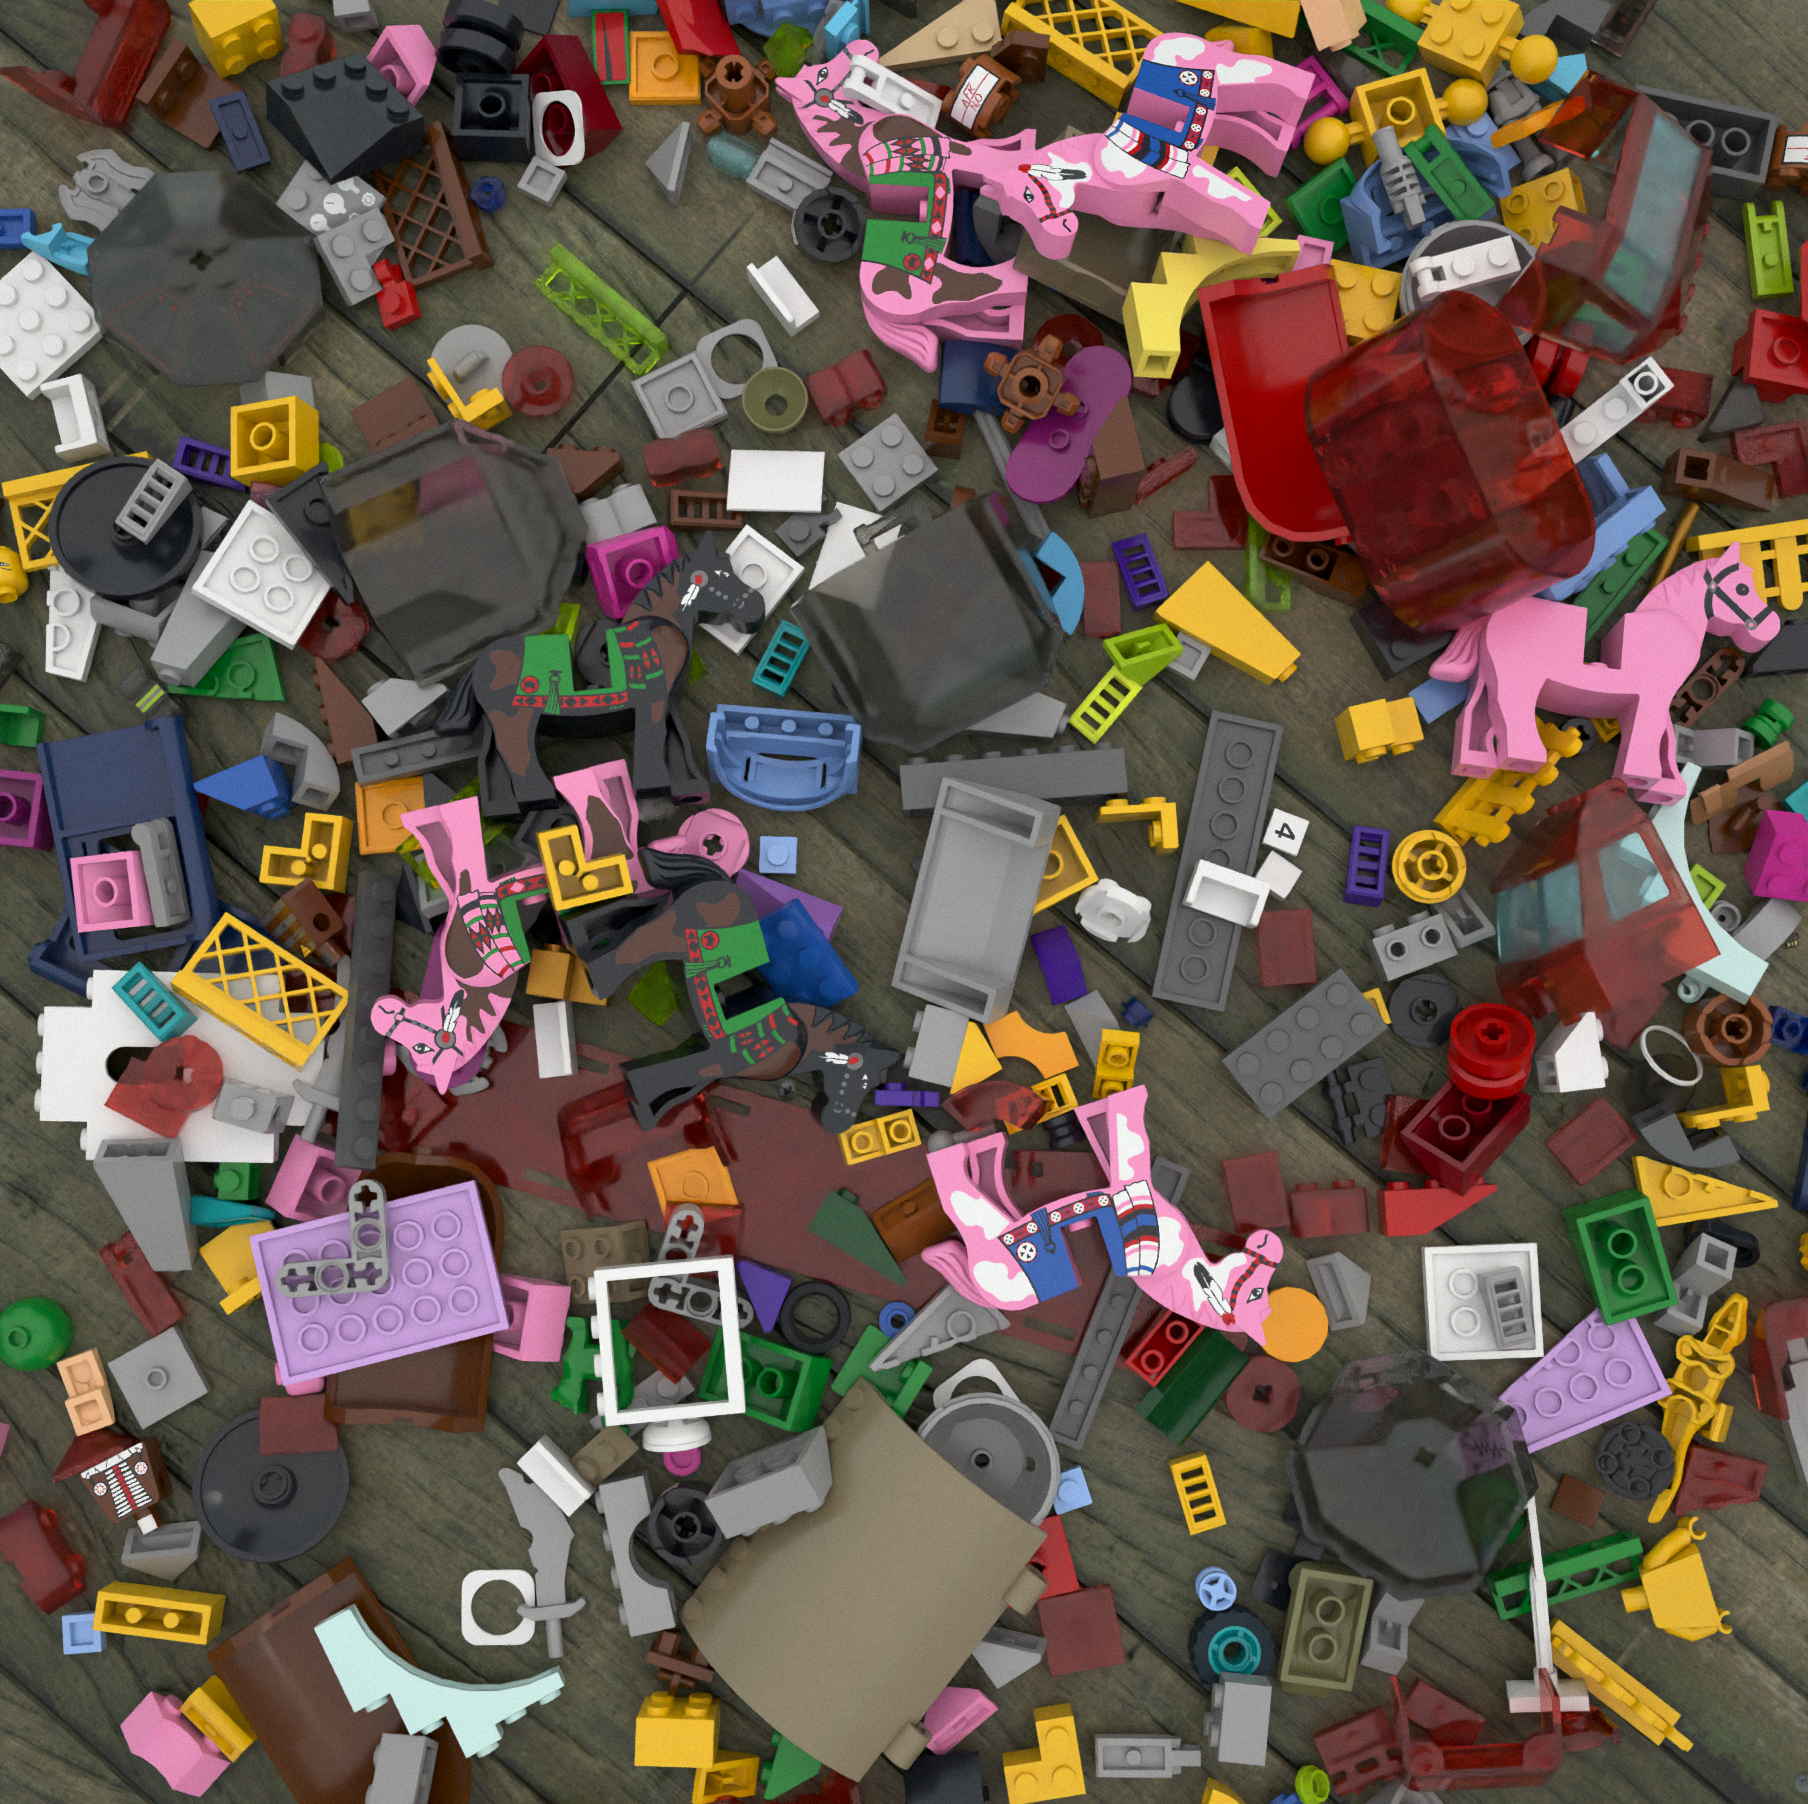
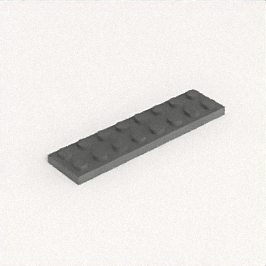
M1215 710L1210 712L1150 997L1220 1013L1225 1011L1242 925L1182 905L1195 864L1200 859L1253 877L1284 725Z

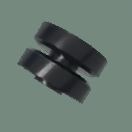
M450 0L442 23L445 30L439 36L435 51L438 62L455 74L457 72L514 74L517 64L515 53L521 47L525 32L522 22L504 8L484 0Z

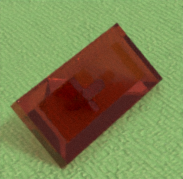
M106 1427L76 1436L52 1476L55 1484L137 1445V1442L131 1436Z

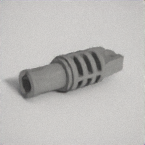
M1387 126L1374 132L1371 136L1382 163L1379 174L1394 214L1400 213L1407 231H1411L1421 227L1426 221L1421 206L1426 203L1411 159L1406 155L1403 156L1394 126Z

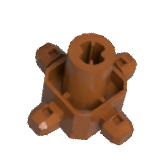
M736 54L727 55L720 61L716 57L706 56L699 63L701 75L706 80L705 98L708 110L706 109L698 117L696 125L705 137L713 136L722 129L721 125L731 135L745 136L753 129L762 138L769 139L777 132L776 121L770 114L771 95L769 85L779 76L780 67L771 57L761 60L755 65V69L749 64L747 59Z
M1050 333L1043 339L1038 347L1040 353L1032 348L1019 351L1010 363L1007 361V356L998 352H990L983 364L986 372L995 378L998 375L1003 377L997 392L1000 402L1011 409L1007 408L1001 420V427L1012 434L1019 431L1026 420L1024 416L1032 420L1045 417L1052 405L1057 407V412L1066 416H1074L1081 403L1078 396L1069 390L1066 393L1061 391L1067 377L1063 365L1053 359L1059 358L1063 348V340ZM1029 375L1035 376L1040 381L1037 387L1031 385L1032 377Z

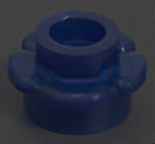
M482 176L474 182L475 187L471 189L470 197L474 204L479 205L480 209L492 212L498 210L503 205L506 193L503 191L504 184L500 179ZM487 190H490L491 194L488 196L485 195V192Z
M1132 996L1126 1003L1121 1002V1005L1125 1008L1121 1015L1135 1029H1138L1141 1024L1145 1028L1149 1027L1148 1022L1154 1015L1138 999Z

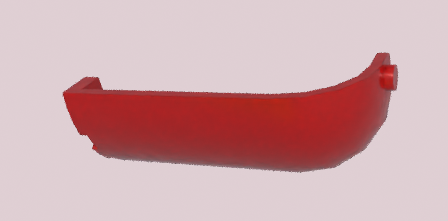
M1324 263L1297 271L1276 275L1277 282L1266 284V281L1261 282V278L1232 279L1197 289L1235 483L1246 510L1266 531L1293 542L1334 539L1335 546L1358 541L1356 534L1368 531L1373 525L1375 513L1373 474L1366 482H1357L1347 476L1336 462L1330 445L1331 429L1334 424L1341 421L1356 427L1367 441L1334 266Z

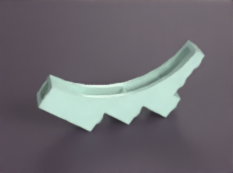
M1688 761L1682 772L1679 771L1682 779L1687 784L1686 796L1674 806L1654 804L1646 820L1637 816L1631 826L1624 824L1614 842L1619 845L1616 858L1649 874L1637 892V895L1642 897L1638 909L1678 929L1670 928L1660 945L1665 950L1661 962L1746 1005L1769 964L1743 948L1719 926L1703 904L1690 876L1684 849V819L1689 798L1702 768Z
M355 1604L320 1621L314 1627L354 1713L364 1707L367 1713L379 1708L389 1701L386 1695L391 1694L410 1736L420 1730L423 1735L434 1731L444 1724L442 1718L446 1716L466 1758L475 1753L480 1758L499 1747L497 1741L502 1739L504 1732L500 1721L505 1720L506 1724H510L527 1713L525 1709L527 1706L538 1700L541 1705L552 1701L561 1694L560 1688L565 1686L566 1678L559 1665L533 1677L502 1684H468L442 1679L412 1666L392 1652L369 1628Z

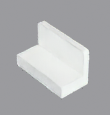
M777 256L759 269L753 263L746 267L750 284L791 337L820 317L819 310Z
M560 1000L554 1003L533 1005L539 1078L579 1075L572 1001Z
M545 1434L517 1464L570 1517L598 1487L594 1488L588 1480L584 1479L579 1474L577 1468L569 1461L570 1458Z

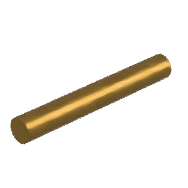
M1693 502L1686 503L1669 539V543L1643 595L1642 601L1650 591L1669 577L1700 510L1698 504Z

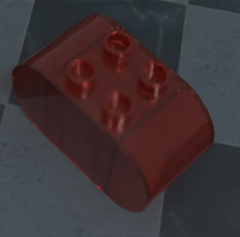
M1451 290L1443 292L1322 364L1312 373L1304 394V420L1310 445L1373 587L1388 608L1404 623L1428 635H1445L1579 574L1588 565L1594 551L1596 539L1595 518L1590 498L1518 336L1505 318L1489 303L1465 291Z

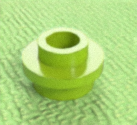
M1313 1765L1301 1767L1295 1779V1790L1303 1804H1320L1329 1796L1330 1783L1328 1776L1323 1770Z

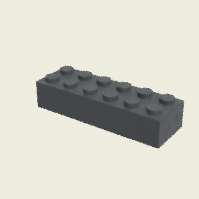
M1112 742L1093 744L1092 750L1078 751L1077 746L1068 745L1056 747L1055 753L1040 754V749L1031 748L1019 750L1018 756L1003 757V752L993 751L981 753V759L966 760V755L956 754L944 756V762L929 763V758L918 757L907 759V765H899L903 819L933 817L943 776L1030 795L1058 806L1106 803L1109 800L1124 799L1128 793L1124 747L1115 748V744Z

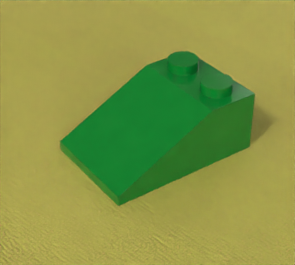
M1630 1188L1562 1209L1572 1247L1606 1326L1679 1304L1648 1196L1634 1188Z
M721 1325L718 1326L697 1397L708 1401L729 1400L723 1326ZM740 1330L746 1411L742 1414L789 1432L803 1433L813 1429L833 1359L819 1354L806 1353L797 1350L792 1345Z

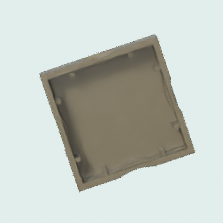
M1068 125L1051 144L1087 134ZM1071 210L1078 219V229L1071 253L1066 258L1052 260L1044 257L1037 251L1028 231L1024 227L1013 269L1123 325L1122 308L1131 282L1152 283V277L1161 252L1173 253L1175 244L1182 233L1164 229L1119 226L1099 215Z

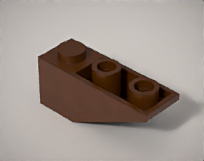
M1680 447L1665 460L1660 495L1770 512L1775 476L1718 453Z
M1271 532L1267 533L1258 556L1260 561L1314 592L1351 607L1362 598L1374 564L1317 541L1293 542Z
M315 657L316 669L312 670V678L317 691H321L324 704L320 705L319 708L322 721L325 726H329L332 738L327 741L329 754L343 768H354L350 749L385 741L383 729L332 666L321 657Z

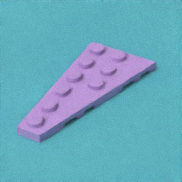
M1596 1307L1546 1352L1544 1357L1536 1361L1504 1390L1495 1401H1492L1488 1407L1469 1422L1471 1424L1466 1425L1451 1438L1444 1447L1460 1482H1463L1671 1395L1672 1392L1636 1318L1606 1326ZM1505 1408H1506V1412H1505V1413H1502V1414H1499L1498 1416L1496 1415V1416H1493V1417H1490V1418H1487V1419H1484V1420H1481V1421H1477V1420H1480V1419H1483V1418H1486V1417L1495 1415V1413L1498 1414V1413L1504 1412V1411H1505ZM1508 1415H1512L1514 1417L1513 1422H1510L1508 1420ZM1467 1429L1471 1430V1436L1466 1434ZM1509 1435H1510L1511 1438H1512V1442H1513L1512 1447H1511V1448H1508V1449H1503V1456H1502V1454H1501V1452H1500V1449H1501V1451H1502V1447H1509V1446L1511 1445V1439H1510V1437H1509ZM1477 1439H1478V1441H1479V1443H1480V1445H1481L1483 1451H1484L1483 1441H1484L1485 1445L1487 1446V1448H1488V1439H1489V1441H1490V1443H1491V1445H1490V1454H1489L1488 1450H1487L1486 1447H1485V1454H1486V1456H1484V1454H1483V1452H1482L1480 1446H1479V1449H1471V1448H1477ZM1496 1440H1497V1443H1498V1445H1497V1456H1496V1454H1495V1452H1496ZM1477 1462L1481 1464V1469H1478L1475 1464Z

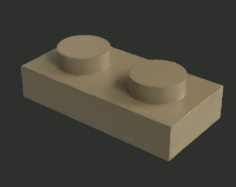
M619 1425L606 1426L569 1461L577 1468L579 1474L595 1488L631 1457L639 1447Z

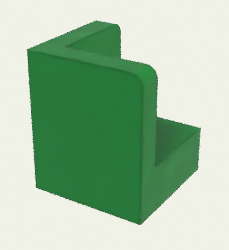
M0 704V744L36 749L35 744L42 743L46 714L28 706Z

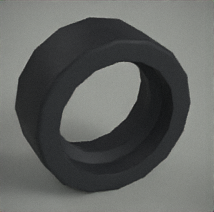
M822 1280L806 1281L793 1288L785 1298L780 1311L781 1330L787 1341L797 1350L810 1354L826 1353L837 1347L847 1335L851 1322L850 1304L844 1293L834 1284ZM818 1294L827 1297L833 1302L837 1309L838 1320L836 1327L829 1335L820 1339H811L798 1331L794 1324L793 1314L796 1305L801 1299L809 1295Z

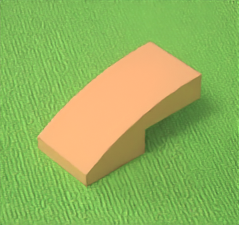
M97 1347L60 1359L56 1364L69 1395V1398L64 1402L77 1436L114 1424L115 1414L112 1397Z

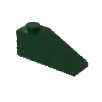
M841 1187L838 1192L831 1188L807 1229L904 1288L908 1278L865 1209L857 1204L860 1197L844 1187Z

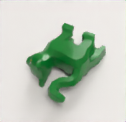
M568 1316L567 1326L572 1330V1339L563 1357L564 1376L559 1384L551 1389L550 1397L552 1401L560 1404L563 1408L572 1409L574 1415H578L580 1411L582 1414L589 1411L587 1380L602 1381V1377L596 1378L594 1369V1354H600V1345L592 1343L589 1317ZM611 1319L616 1386L619 1390V1395L617 1396L618 1410H625L631 1405L634 1396L635 1358L641 1344L642 1321L623 1320L621 1324L620 1320ZM601 1416L603 1428L606 1427L605 1416ZM619 1425L621 1429L628 1435L630 1432V1427L626 1425Z

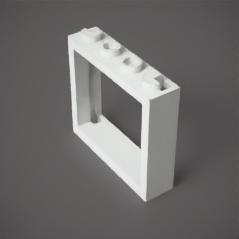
M733 1254L597 1267L594 1270V1277H588L589 1299L596 1300L597 1315L591 1316V1330L593 1339L599 1338L600 1354H594V1369L596 1378L602 1377L603 1392L597 1393V1407L599 1416H605L606 1426L745 1413L746 1401ZM718 1271L729 1400L618 1410L608 1281Z

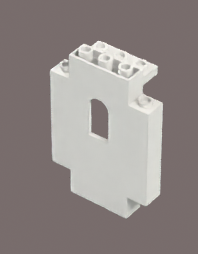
M93 970V977L88 978L86 989L87 998L92 1000V1006L44 1007V1014H40L38 1018V1034L43 1036V1051H39L36 1058L37 1074H42L41 1089H37L35 1093V1111L40 1112V1121L87 1122V1128L82 1129L80 1137V1147L82 1151H86V1160L95 1159L102 1140L180 1137L184 1161L274 1163L279 1160L280 1133L264 1134L212 1119L224 1076L295 1096L286 1125L305 1126L313 1104L301 1098L294 1089L292 1082L299 1079L303 1085L313 1088L324 1060L328 1059L329 1032L300 1073L174 992L170 982L178 972L151 971L198 1018L172 1044L159 1041L112 989L129 972L126 970ZM194 972L205 980L222 977L221 973ZM226 973V976L235 975V973ZM278 975L255 977L258 997L281 993ZM283 975L284 986H285L286 975ZM143 978L129 993L134 996L147 981ZM250 978L227 982L229 995L234 999L254 998ZM223 983L214 984V986L224 991ZM154 990L140 1004L145 1006L157 992ZM282 999L260 1003L262 1017L269 1021L286 1019ZM164 1002L152 1015L156 1017L168 1004ZM255 1004L245 1005L256 1012ZM290 1012V1017L313 1014V1012ZM328 1017L319 1019L320 1027L323 1026ZM309 1020L292 1023L294 1037L308 1046L317 1034L315 1021ZM287 1025L278 1026L289 1033ZM120 1047L184 1048L183 1085L119 1083L112 1079L108 1073V1058L114 1050ZM326 1115L322 1122V1125L326 1124Z

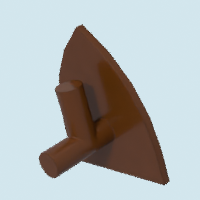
M1728 774L1720 785L1729 781ZM1755 780L1738 788V801L1735 807L1708 820V838L1711 853L1728 854L1752 848L1765 810L1787 812L1780 804V800L1769 791H1764Z

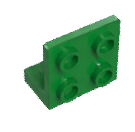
M870 1324L831 1385V1389L845 1397L848 1390L852 1388L862 1375L877 1387L887 1399L889 1406L903 1419L933 1370V1363L923 1356H919L902 1362L898 1366L873 1372L867 1364L885 1347L891 1338Z

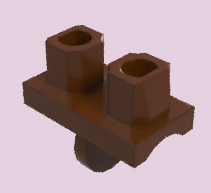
M676 1628L661 1631L657 1641H653L645 1661L660 1667L657 1679L671 1683L668 1695L671 1696L676 1695L678 1686L693 1690L696 1679L711 1683L715 1669L710 1665L696 1644L692 1654L678 1649L683 1632Z

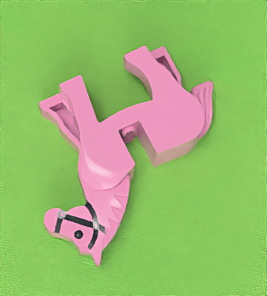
M1739 542L1732 543L1720 558H1710L1691 564L1668 577L1650 591L1632 613L1624 614L1602 639L1600 663L1593 662L1583 665L1587 608L1536 597L1520 596L1505 601L1495 611L1481 614L1463 625L1456 632L1444 653L1432 663L1428 670V674L1432 678L1441 681L1461 683L1469 678L1468 696L1460 715L1456 719L1451 774L1487 780L1497 769L1536 774L1546 763L1547 751L1536 727L1535 707L1547 711L1576 717L1617 718L1622 737L1611 785L1633 788L1635 799L1640 802L1674 806L1686 796L1687 784L1682 779L1676 764V738L1669 706L1675 693L1693 671L1699 660L1705 631L1716 636H1730L1738 648L1750 653L1760 651L1780 631L1778 615L1762 601L1754 590L1753 578L1751 576L1754 570L1739 560ZM1494 734L1497 739V755L1493 746Z

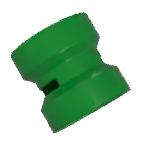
M1766 699L1757 708L1755 717L1747 718L1740 726V729L1755 734L1754 745L1762 750H1768L1777 743L1778 735L1781 732H1786L1792 727L1795 719L1785 706L1773 699Z

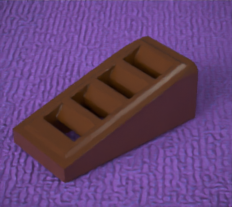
M670 489L667 496V528L670 531L676 532L742 530L743 511H730V520L724 519V503H727L728 492ZM709 503H715L716 519L709 518ZM679 504H686V517H680ZM694 504H700L701 518H695Z

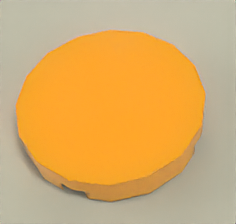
M1283 1286L1268 1292L1272 1312L1261 1324L1266 1338V1345L1260 1346L1267 1354L1280 1361L1299 1362L1309 1359L1321 1349L1327 1338L1329 1321L1324 1306L1316 1296L1302 1288Z

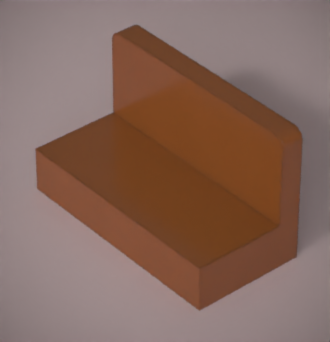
M933 1177L870 1214L883 1240L899 1263L906 1261L923 1251L924 1248L933 1245L958 1230L943 1210Z

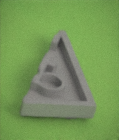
M948 1282L885 1345L867 1366L873 1372L889 1369L916 1357H924L950 1348L954 1344L976 1339L977 1336L998 1329L1008 1328L1011 1323L998 1309L982 1307L964 1298Z

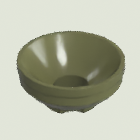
M767 367L756 372L746 382L742 394V404L746 417L756 428L766 433L780 434L792 430L803 420L808 407V394L804 382L793 371L783 367ZM780 397L786 401L787 409L782 415L773 416L767 412L766 404L771 398Z

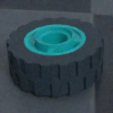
M1234 1603L1222 1611H1214L1208 1608L1200 1618L1198 1617L1195 1620V1625L1193 1629H1190L1188 1635L1190 1641L1187 1643L1191 1656L1189 1659L1197 1674L1208 1687L1212 1689L1213 1683H1219L1220 1671L1270 1676L1273 1670L1272 1664L1276 1659L1274 1648H1276L1275 1642L1270 1635L1272 1633L1268 1627L1249 1608L1245 1606L1242 1608ZM1239 1642V1650L1235 1655L1230 1657L1223 1655L1224 1648L1228 1643Z

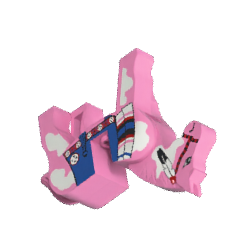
M1186 33L1162 34L1151 40L1146 47L1127 112L1123 113L1104 133L1080 135L1057 141L1025 156L1008 170L987 172L983 175V181L987 185L980 188V194L998 201L1002 216L1007 215L1014 221L1022 224L1028 231L1037 251L1044 257L1052 260L1066 258L1071 253L1078 229V219L1071 210L1099 215L1119 226L1178 231L1198 238L1221 241L1251 256L1271 202L1200 159L1205 146H1217L1234 151L1255 163L1266 175L1277 178L1316 74L1263 55L1235 53L1234 43L1229 39L1209 42L1201 37ZM1265 111L1271 112V113H1273V114L1279 116V117H1280L1281 119H1283L1284 121H1282V120H1280V119H1278V118H1276V117H1274V116H1272V115H1269V114L1266 113Z
M1145 1084L1073 1108L1109 1180V1187L1084 1191L1061 1198L1027 1215H1024L1015 1204L1007 1188L1004 1165L1009 1142L1005 1132H999L968 1143L957 1144L926 1154L943 1210L956 1225L966 1247L959 1241L948 1240L924 1248L921 1257L928 1265L940 1272L961 1296L982 1307L1010 1311L1022 1310L1079 1288L1083 1281L1065 1226L1068 1225L1070 1232L1094 1224L1092 1217L1096 1216L1116 1276L1132 1277L1148 1295L1179 1315L1211 1328L1231 1332H1246L1260 1345L1265 1346L1266 1338L1261 1324L1272 1312V1308L1269 1306L1267 1286L1274 1270L1282 1259L1283 1247L1281 1240L1273 1232L1267 1229H1258L1248 1236L1242 1251L1229 1253L1217 1262H1211L1207 1258L1184 1214L1153 1186L1150 1140L1144 1122L1145 1106L1149 1097ZM968 1157L970 1160L972 1179L970 1178L967 1169Z

